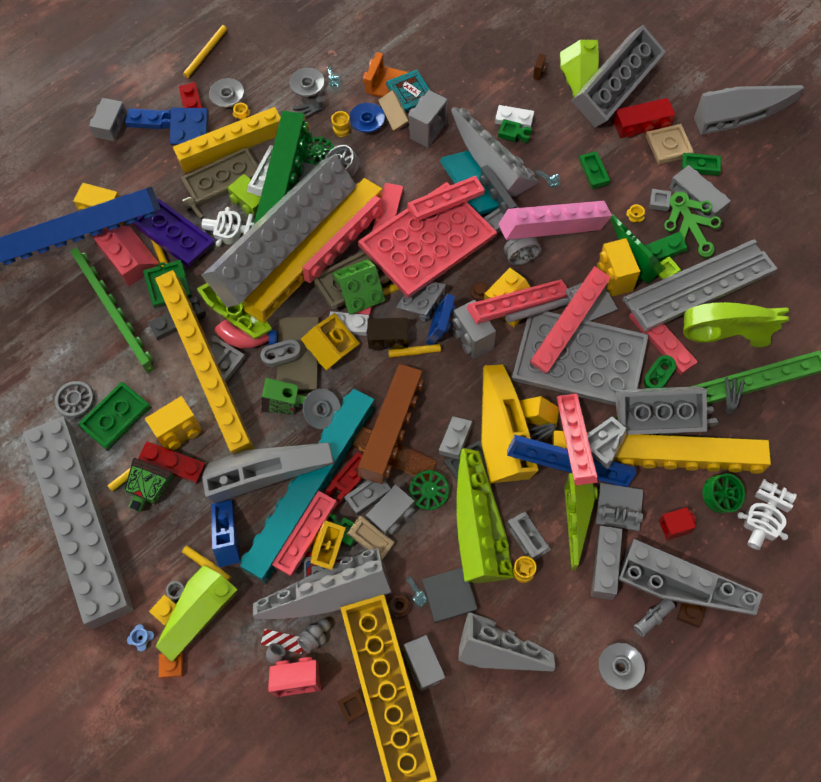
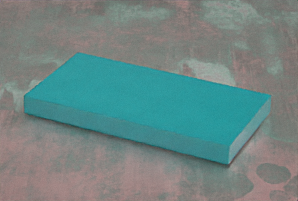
M469 150L441 157L440 163L455 184L473 176H476L479 180L481 167ZM486 186L483 187L485 189L484 195L467 201L480 215L493 212L499 208L496 200H492Z

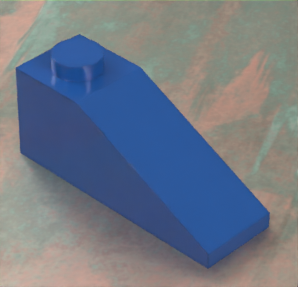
M231 499L211 504L212 550L218 566L223 567L241 563L233 501Z

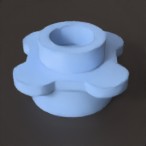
M141 624L136 625L130 636H128L127 643L136 646L140 652L145 651L148 642L153 640L154 633L145 630Z

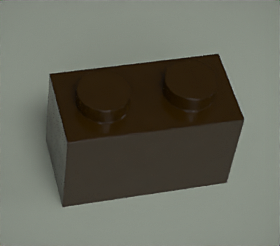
M367 318L368 348L377 351L388 348H408V318Z

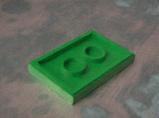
M121 381L77 425L108 451L152 407Z

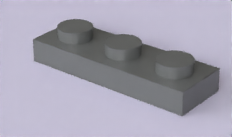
M488 165L481 167L479 180L482 186H486L489 190L492 200H496L499 204L502 214H505L508 209L517 208V205Z

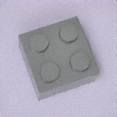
M430 90L420 97L416 107L412 108L408 114L411 140L429 148L447 124L446 98Z
M475 300L455 309L452 319L453 335L456 339L461 340L464 352L467 355L470 354L473 360L494 349L496 330L490 321L476 324L466 308L468 304L476 302Z

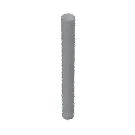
M568 297L508 314L505 318L510 323L566 306L570 300Z

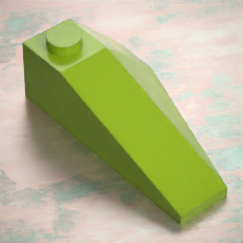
M208 283L197 288V291L209 307L254 340L272 331L267 321L262 323L245 312L243 301L238 305L226 307Z

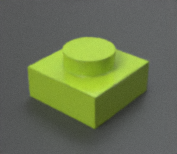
M669 256L660 262L665 269L658 277L663 280L681 272V269Z

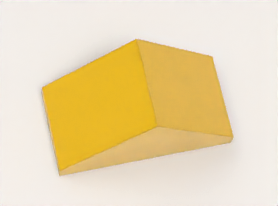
M542 396L519 401L526 423L536 425L553 423L557 427L558 406Z
M324 521L313 543L311 564L329 570L333 569L346 527Z

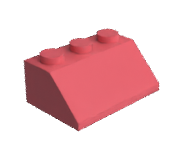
M120 226L112 230L106 227L102 229L103 233L92 236L98 248L128 286L144 277L143 270L157 267L159 264L158 260L130 226Z

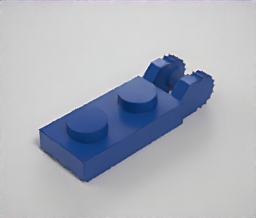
M129 108L125 123L127 127L169 129L171 110Z

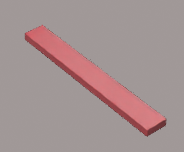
M385 183L381 197L382 212L378 218H375L372 232L397 215L403 186ZM373 306L354 314L369 315L370 318Z

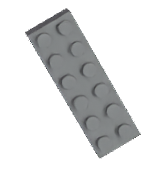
M644 25L640 26L630 33L571 100L572 103L594 127L601 125L611 117L666 51Z

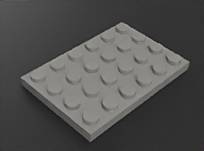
M546 311L528 317L511 381L565 394L576 393L578 397L615 406L616 390L638 388L648 334L582 320L548 373L545 374L529 363V361L561 314Z

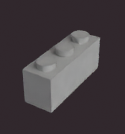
M689 165L672 178L669 187L674 193H686L690 200L699 202L710 201L712 203V211L710 213L704 214L701 210L693 209L703 217H720L726 212L731 201ZM706 204L702 208L707 210L710 206Z
M600 526L596 533L590 597L613 600L617 595L622 529Z

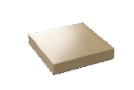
M681 124L646 132L645 136L658 165L680 160L683 153L694 154Z

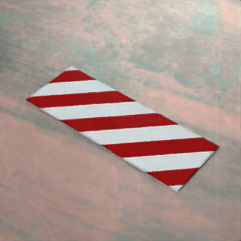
M267 629L264 630L261 645L269 646L272 643H277L287 651L302 654L303 650L297 642L298 636Z

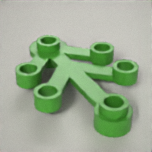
M684 192L674 193L670 198V205L673 209L669 220L664 224L666 231L674 232L676 230V221L681 211L684 219L679 232L684 241L690 228L699 244V255L705 259L711 258L715 253L714 245L706 241L697 224L709 226L711 229L717 230L721 227V219L716 216L708 218L691 214L688 208L698 209L702 213L707 214L712 211V203L708 200L703 202L690 200L689 196ZM678 198L683 199L681 203L676 202ZM708 204L710 206L709 209L704 210L702 207ZM715 220L719 222L717 226H713L711 223ZM673 223V228H667L668 224ZM705 246L710 247V250L704 252L702 249Z

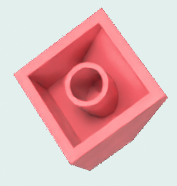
M312 657L300 658L299 662L290 663L289 660L276 662V666H270L269 692L277 698L321 691L318 662L312 660Z

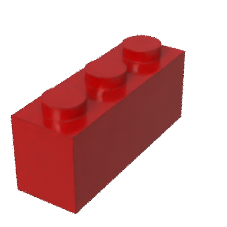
M664 98L617 109L613 123L620 138L632 137L637 134L672 126L675 112L669 99Z

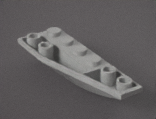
M803 85L744 86L725 88L713 92L709 91L702 94L694 120L701 135L741 127L767 118L793 104L799 99L804 87Z
M455 107L451 109L458 130L475 161L480 167L488 165L510 196L516 197L539 182L534 177L535 173L523 165V160L514 156L478 121L470 116L468 110Z
M319 443L251 449L209 462L202 476L205 496L218 503L334 464L330 444Z
M635 539L629 544L620 568V581L661 599L755 616L757 615L763 595Z
M379 548L366 550L362 554L353 557H345L341 561L334 563L332 570L324 568L253 603L254 619H285L323 614L340 610V607L391 593Z

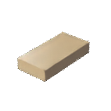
M394 90L378 100L393 131L397 132L409 123V118Z
M362 516L358 517L347 533L367 550L379 548L382 560L395 543Z

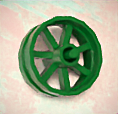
M726 473L711 476L703 486L702 495L704 502L715 513L735 512L742 507L745 501L744 486L735 475ZM719 478H723L722 485L718 481ZM722 501H723L724 509H723L721 506H719Z

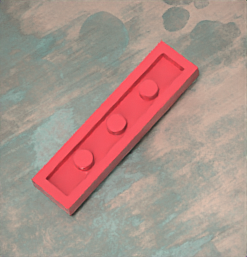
M473 176L408 202V209L417 222L484 195L485 189L477 177Z
M632 312L630 313L629 318L643 334H648V339L662 355H668L675 360V370L680 375L697 365L698 361L665 324L645 332Z
M320 491L317 492L274 560L273 567L290 577L294 575L315 541L324 521L328 520L338 504L337 500Z

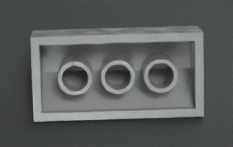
M693 386L616 390L618 422L626 427L627 435L707 431V389Z

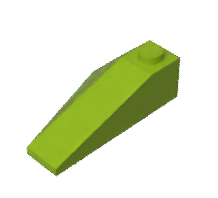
M579 40L560 52V69L565 74L566 82L573 91V97L599 70L598 40Z
M569 473L564 491L571 571H573L579 565L594 501L597 499L598 494L597 487H593V483L575 486L573 474Z
M203 565L187 582L155 647L173 662L236 596L237 589L221 574Z

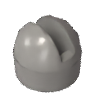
M178 581L169 583L166 587L167 597L171 600H178L184 590L183 585ZM179 587L180 589L175 596H171L175 589Z
M277 643L270 644L266 651L267 661L272 664L281 661L286 654L284 647Z

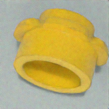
M245 103L234 105L233 116L242 120L250 115V109H248Z
M635 204L627 210L626 215L631 222H641L645 218V210L641 205Z

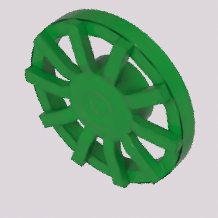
M323 136L312 137L311 142L307 144V147L310 149H308L309 154L307 159H304V162L317 165L319 162H315V160H323L324 156L326 157L327 155L325 152L334 148L332 142Z
M425 470L418 473L412 479L409 494L415 501V505L419 508L435 510L441 507L448 499L449 485L446 478L439 472ZM423 474H429L428 482H426ZM433 474L438 476L434 483L432 482ZM418 477L423 481V485L415 482ZM442 479L445 485L437 487L436 484ZM413 485L420 487L421 490L413 492ZM446 488L445 495L438 492V490ZM422 494L421 498L416 501L414 495ZM436 495L444 498L441 503L437 501ZM424 498L427 499L426 506L420 504ZM431 498L436 506L429 507Z

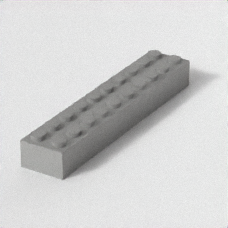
M333 155L321 160L201 275L226 307L240 304L357 186L337 156Z
M62 416L23 432L83 624L94 629L133 612L134 608L72 425Z

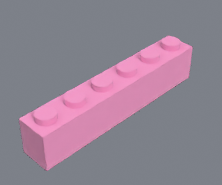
M605 201L513 208L506 211L499 222V226L506 240L598 231L603 229L612 217V214Z

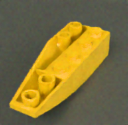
M485 365L483 367L481 445L490 483L530 480L538 472L537 464L507 456V449L514 435L531 439L519 399L504 365Z

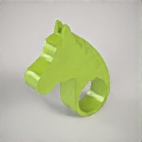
M726 302L702 304L685 311L683 334L691 341L702 343L742 335L750 340L751 346L766 347L771 344L772 334L782 329V323L789 321V317L783 316L789 312V308L767 309L754 305Z

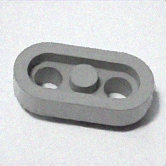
M290 339L264 347L260 356L264 365L274 367L298 359L301 355V348L297 341ZM290 350H293V351H294V353H292V354H289L288 352H289ZM275 356L274 359H272V360L269 359V357Z

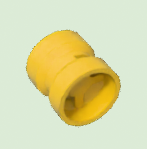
M343 111L335 112L331 117L333 132L338 137H345L351 132L349 115Z
M523 556L516 560L513 576L520 583L530 582L536 572V563L532 558Z

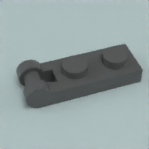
M190 298L189 300L197 319L204 318L206 312L204 308L200 307L198 298ZM170 312L148 322L158 341L178 331Z

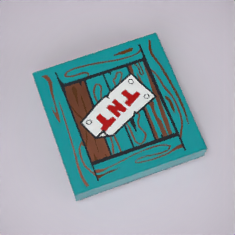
M417 69L386 82L389 91L394 90L405 112L415 108L420 97L430 90Z

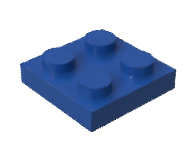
M171 107L170 144L179 145L207 134L209 110L207 108Z
M447 294L435 309L426 344L434 345L437 340L440 341L444 333L448 332L451 324L448 321L449 316H452L456 306L453 304L455 296Z

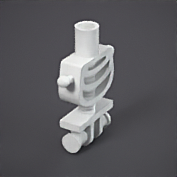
M226 207L225 211L218 213L217 220L203 219L202 230L213 231L216 246L220 247L222 243L230 245L237 242L241 233L245 234L254 225L255 220L253 214H249L246 225H242L240 215Z
M766 479L762 480L759 490L754 497L767 502V504L755 503L747 510L746 514L743 512L737 514L738 518L745 519L743 526L753 531L747 545L756 550L761 549L765 538L771 541L775 540L778 536L782 540L788 539V535L781 532L786 525V518L776 507L788 513L792 509V504L797 496L795 493L788 492L785 487L782 490L777 489V483L771 484Z

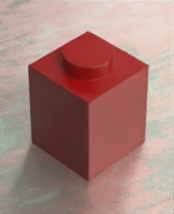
M688 507L663 514L659 519L667 541L690 534L696 528L695 516L689 512Z

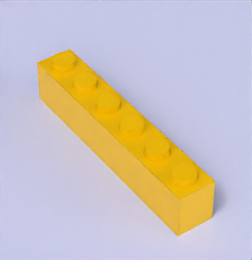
M273 107L173 146V149L185 174L222 159L245 147L250 148L275 138L281 117L276 108Z

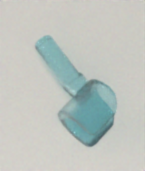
M328 66L330 86H339V75H334L331 66Z
M540 170L536 171V174L547 180L551 188L560 184L558 181L560 176L557 173L549 176Z
M409 576L406 580L415 593L411 599L420 608L426 603L427 599L424 592L419 590L412 577Z

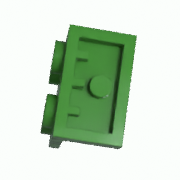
M368 259L332 272L334 281L340 285L347 312L350 315L385 301L376 266Z

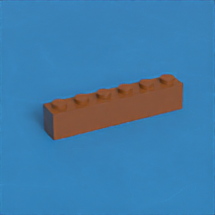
M401 364L398 365L359 463L358 477L379 484H383L385 477L389 478L392 470L391 460L396 459L399 451L397 444L404 439L405 430L403 428L405 424L409 425L412 416V413H410L411 407H416L418 401L417 391H421L424 385V379H421V370Z

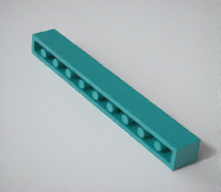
M352 389L350 394H346L342 407L339 411H335L331 424L323 430L321 440L319 441V443L330 444L334 464L299 475L296 479L291 480L287 493L276 504L277 509L273 515H269L266 519L265 527L261 534L258 533L255 536L250 551L243 555L240 567L244 572L265 584L268 582L276 569L272 566L274 560L317 492L323 493L374 412L376 408L375 399L355 389Z

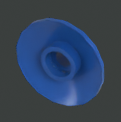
M358 104L350 112V124L357 131L370 133L382 127L385 121V114L383 109L377 104Z

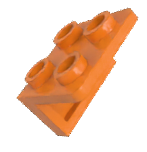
M376 52L374 59L370 60L368 72H365L363 76L366 94L378 97L385 96L390 92L386 82L409 72L384 66L383 53Z

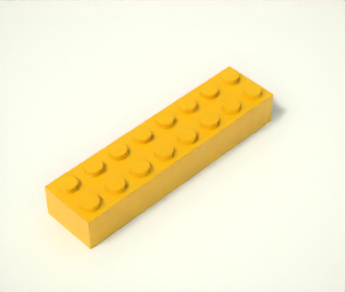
M384 594L340 607L386 781L437 782Z

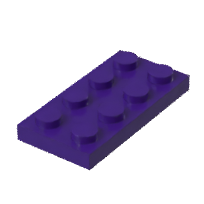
M157 199L160 210L155 211L156 215L144 218L143 215L137 217L138 221L133 222L132 225L176 259L181 260L189 268L215 245V240L162 200Z

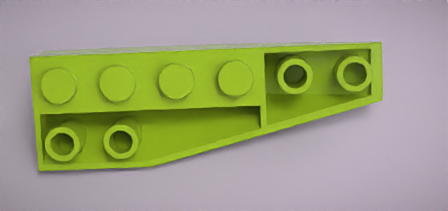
M461 449L457 483V528L464 581L486 583L513 579L507 535L480 453L471 449Z

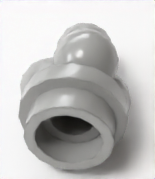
M321 619L315 625L306 626L297 639L300 647L310 653L312 650H316L319 646L324 645L326 642L324 633L331 628L330 622L327 619Z

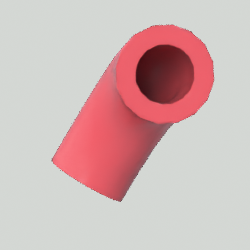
M227 319L218 324L214 329L217 335L227 344L240 349L255 348L269 341L267 333L254 340Z

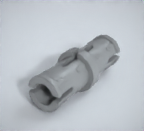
M663 599L653 609H648L646 615L633 626L636 633L641 637H645L654 626L660 625L663 622L662 619L675 609V604L671 600Z

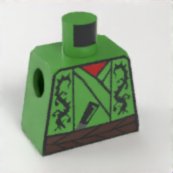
M265 378L261 411L293 415L295 406L303 408L306 396L298 394L297 385Z
M133 458L125 486L126 494L133 496L128 508L141 512L145 502L155 505L174 477L172 472Z

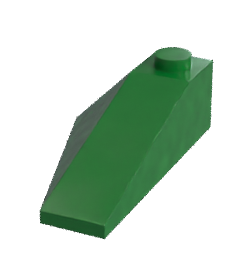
M611 212L612 217L610 220L618 239H627L639 267L640 273L637 280L639 282L643 280L648 285L665 267Z

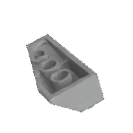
M468 612L459 645V661L479 668L534 671L555 670L554 653L530 640L523 642L514 636L515 632L509 629L505 632L495 626L496 622L491 619Z

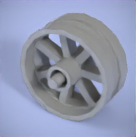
M339 145L328 152L325 159L336 155L350 177L354 176L358 171L360 161L351 147Z
M536 237L510 239L504 246V252L509 263L516 266L535 259L541 252V246Z

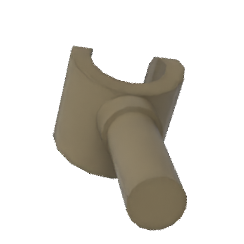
M192 197L182 200L186 210L192 208L200 219L204 218Z

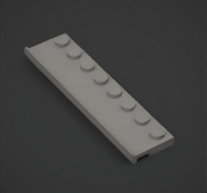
M754 239L623 297L622 301L626 303L641 327L647 332L684 315L685 311L692 307L708 304L774 274L778 268L764 251L761 252L756 245L757 241Z

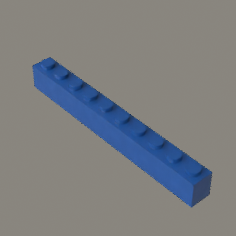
M148 187L0 237V262L7 265L16 262L15 257L20 256L21 259L33 256V251L37 250L40 254L49 251V246L55 244L56 248L67 245V240L73 239V242L85 239V234L90 233L91 236L103 233L101 230L108 227L109 230L120 227L119 223L126 221V224L138 221L137 217L143 215L144 218L156 215L155 211L160 210L152 187Z

